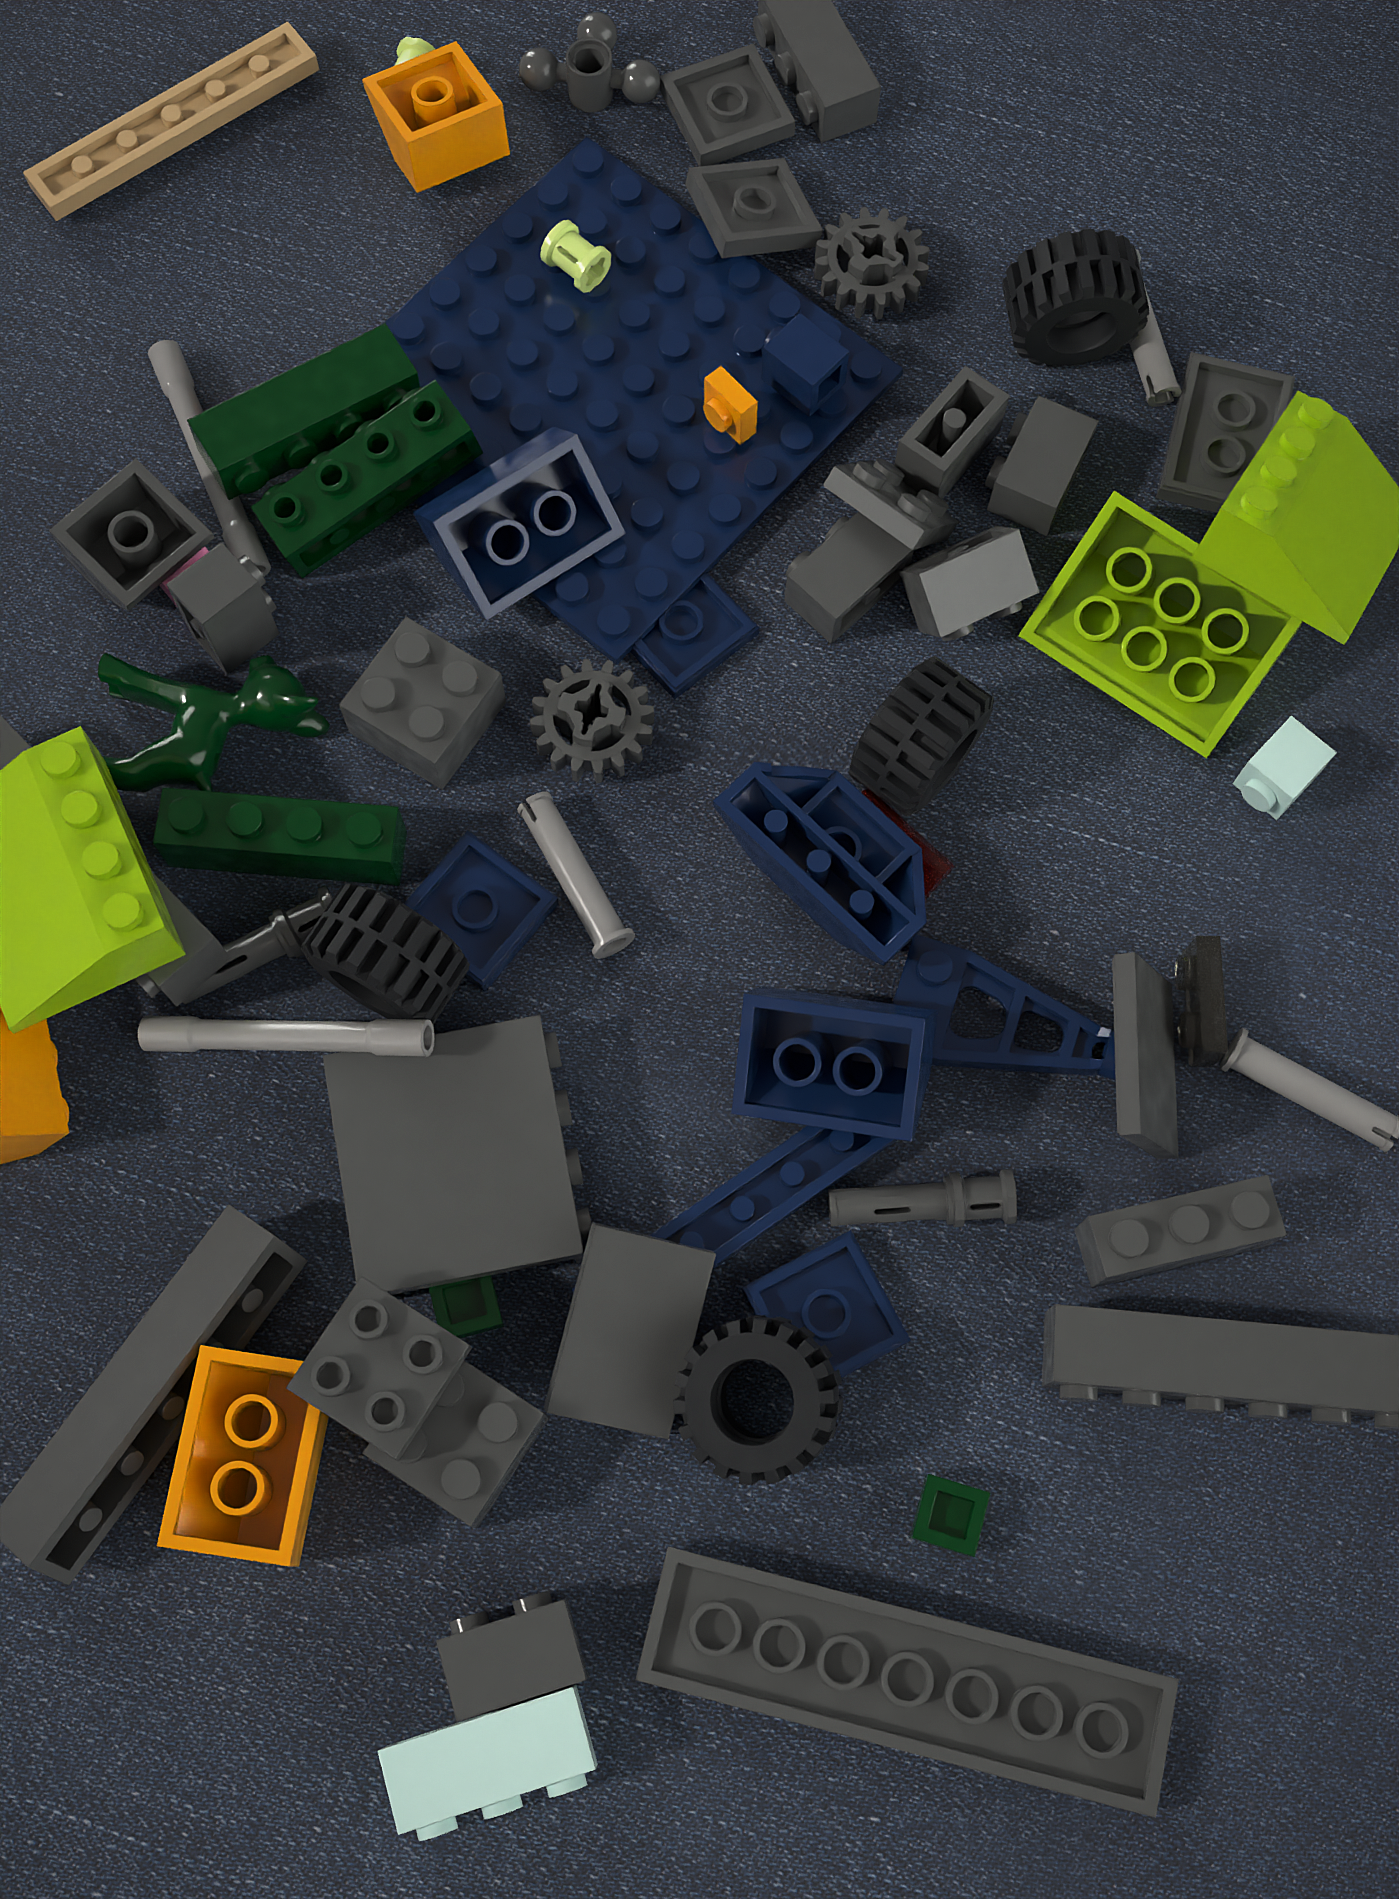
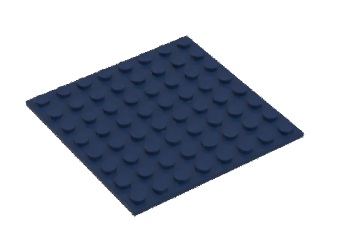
M587 136L384 322L417 370L420 387H425L433 380L438 382L471 428L483 451L482 455L415 500L414 503L419 507L429 503L552 427L578 435L626 534L529 595L616 665L632 650L634 643L639 638L642 640L659 623V618L677 600H681L700 581V577L704 573H708L903 375V368L751 256L721 258L702 220ZM563 220H570L579 229V235L594 247L603 246L612 254L611 266L606 276L590 292L583 293L574 286V278L558 266L550 267L541 260V247L546 236ZM799 313L803 314L849 350L846 383L810 417L761 379L763 355L761 348L766 337L777 326L785 327ZM720 366L758 401L756 433L741 445L726 431H717L704 414V378Z

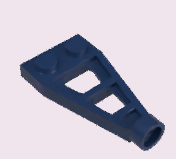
M917 934L913 937L893 1004L938 1010L932 1065L1088 1076L1098 1075L1116 1081L1114 1030L1098 1025L970 950ZM976 988L1000 1002L1005 1010L1006 1020L1003 1030L999 1035L991 1039L963 1038L952 1031L950 1019L957 996L963 989ZM1023 1013H1033L1060 1026L1063 1031V1038L1060 1048L1056 1052L1045 1053L1023 1049L1015 1044L1014 1036L1020 1016ZM1096 1044L1103 1045L1100 1059H1093L1092 1048Z

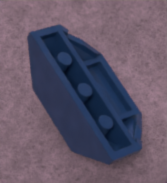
M754 762L713 800V806L752 862L841 945L884 966L926 925L922 848L837 770L802 766H771V763Z

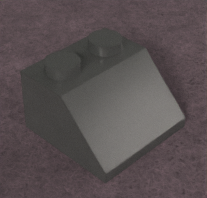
M136 458L49 530L65 559L103 597L127 611L131 610L214 539L213 533Z

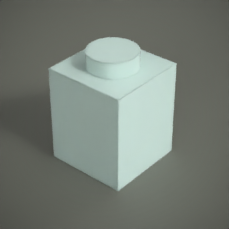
M1290 716L1247 762L1233 784L1241 790L1243 798L1249 805L1259 811L1267 812L1277 820L1315 780L1337 752L1293 716Z

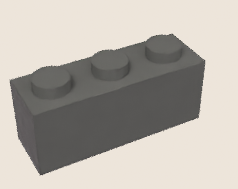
M758 0V15L753 18L756 39L762 48L767 47L774 58L776 73L783 86L789 85L796 97L797 109L805 125L811 124L820 142H826L876 123L881 85L831 0Z
M1268 1175L1091 1215L1074 1229L1091 1288L1265 1248L1287 1236Z

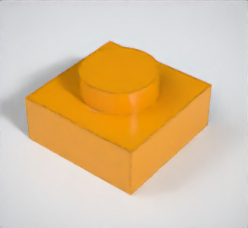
M720 366L704 378V414L717 431H726L741 445L756 433L758 401Z

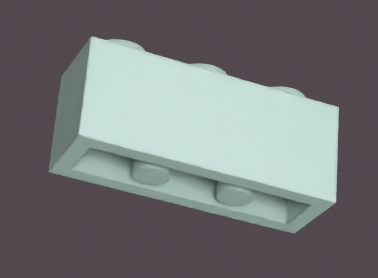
M576 1684L402 1740L378 1750L397 1833L400 1835L416 1829L419 1841L434 1838L457 1829L458 1825L455 1816L478 1808L482 1809L484 1819L497 1817L523 1807L520 1794L546 1786L549 1798L580 1789L588 1785L585 1773L595 1770L598 1765Z

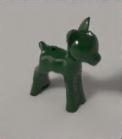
M107 652L101 656L99 661L98 677L101 682L108 683L109 695L112 698L144 704L175 715L171 734L161 737L132 757L115 758L102 756L117 790L146 793L163 784H184L197 786L200 791L213 792L210 779L217 770L228 731L232 727L244 724L271 732L287 731L300 737L309 738L325 734L330 727L329 722L324 716L312 710L318 704L319 699L317 697H307L304 686L288 669L277 665L270 655H262L250 660L249 675L243 687L236 693L220 692L202 685L160 677L130 665Z

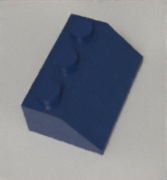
M556 427L548 429L413 512L441 564L486 621L626 534L578 435Z
M765 986L744 993L731 1114L912 1142L931 1072L938 1010Z

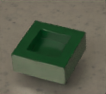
M492 1275L429 1287L437 1324L461 1339L504 1327Z
M925 1475L909 1538L968 1557H975L991 1493L935 1475Z

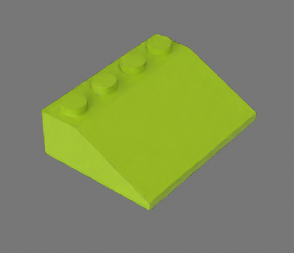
M1298 390L1221 506L1191 558L1344 645L1352 634L1399 548V486L1346 416L1333 410L1324 400L1310 397Z
M1113 491L1018 636L1207 759L1303 624V621L1191 558L1199 546L1197 542L1116 491Z
M81 726L24 750L0 770V1007L9 1030L14 1034L186 955L106 762Z

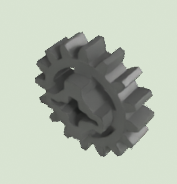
M861 207L859 218L855 220L844 212L840 214L839 228L827 224L824 228L823 240H817L814 279L822 280L821 295L826 297L836 294L835 309L839 311L848 304L855 306V318L860 319L865 309H872L876 319H882L884 308L888 306L894 312L900 314L903 312L905 299L916 302L919 297L920 286H925L930 250L928 246H920L922 231L917 229L907 232L908 218L904 215L895 222L888 220L889 212L886 208H882L878 217H871L868 209Z
M583 659L581 665L582 672L575 674L566 664L561 666L562 681L557 683L552 679L545 678L542 683L546 697H533L532 700L533 713L537 716L530 719L532 735L539 736L536 740L537 752L540 756L552 753L550 758L551 768L555 772L563 769L566 765L571 766L573 781L578 782L583 776L584 771H592L596 783H602L604 770L609 768L617 776H624V760L627 758L639 764L643 760L642 748L639 744L651 745L653 741V729L648 725L654 723V706L645 705L648 702L647 687L639 686L632 689L634 685L633 672L627 670L617 677L613 675V661L609 660L602 666L601 671H593L589 659ZM613 696L625 705L630 716L626 715V708L615 705L612 700ZM600 708L601 717H596L597 711ZM596 717L593 721V724L589 725L587 733L585 734L584 724H589L592 721V718ZM555 726L560 727V733L570 735L573 740L572 746L559 736Z

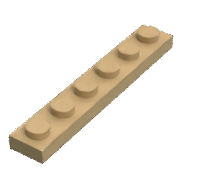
M286 22L25 170L23 174L30 188L55 221H58L319 71L317 57L291 24Z

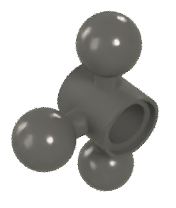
M591 12L581 19L577 28L578 40L567 49L566 63L558 62L551 51L541 47H535L525 52L519 62V75L526 87L533 91L543 92L552 88L556 82H566L569 101L575 108L584 112H598L605 109L613 99V88L622 89L623 94L630 101L643 104L653 100L661 86L658 69L647 60H633L623 70L612 68L611 50L617 41V28L611 17L602 12Z

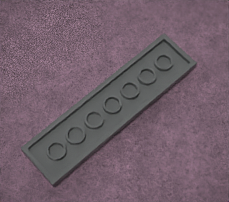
M672 1547L667 1548L635 1679L636 1681L1155 1818L1179 1679Z

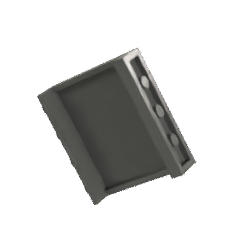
M540 1015L435 1034L433 1051L428 1057L377 1056L370 1052H339L323 1055L356 1283L362 1276L392 1295L570 1259H576L577 1264L582 1263L584 1255L583 1246L587 1244L591 1229L588 1207L576 1209L572 1186L584 1184L577 1147L565 1150L561 1128L573 1125L567 1090L555 1091L551 1069L562 1067L556 1031L544 1033Z

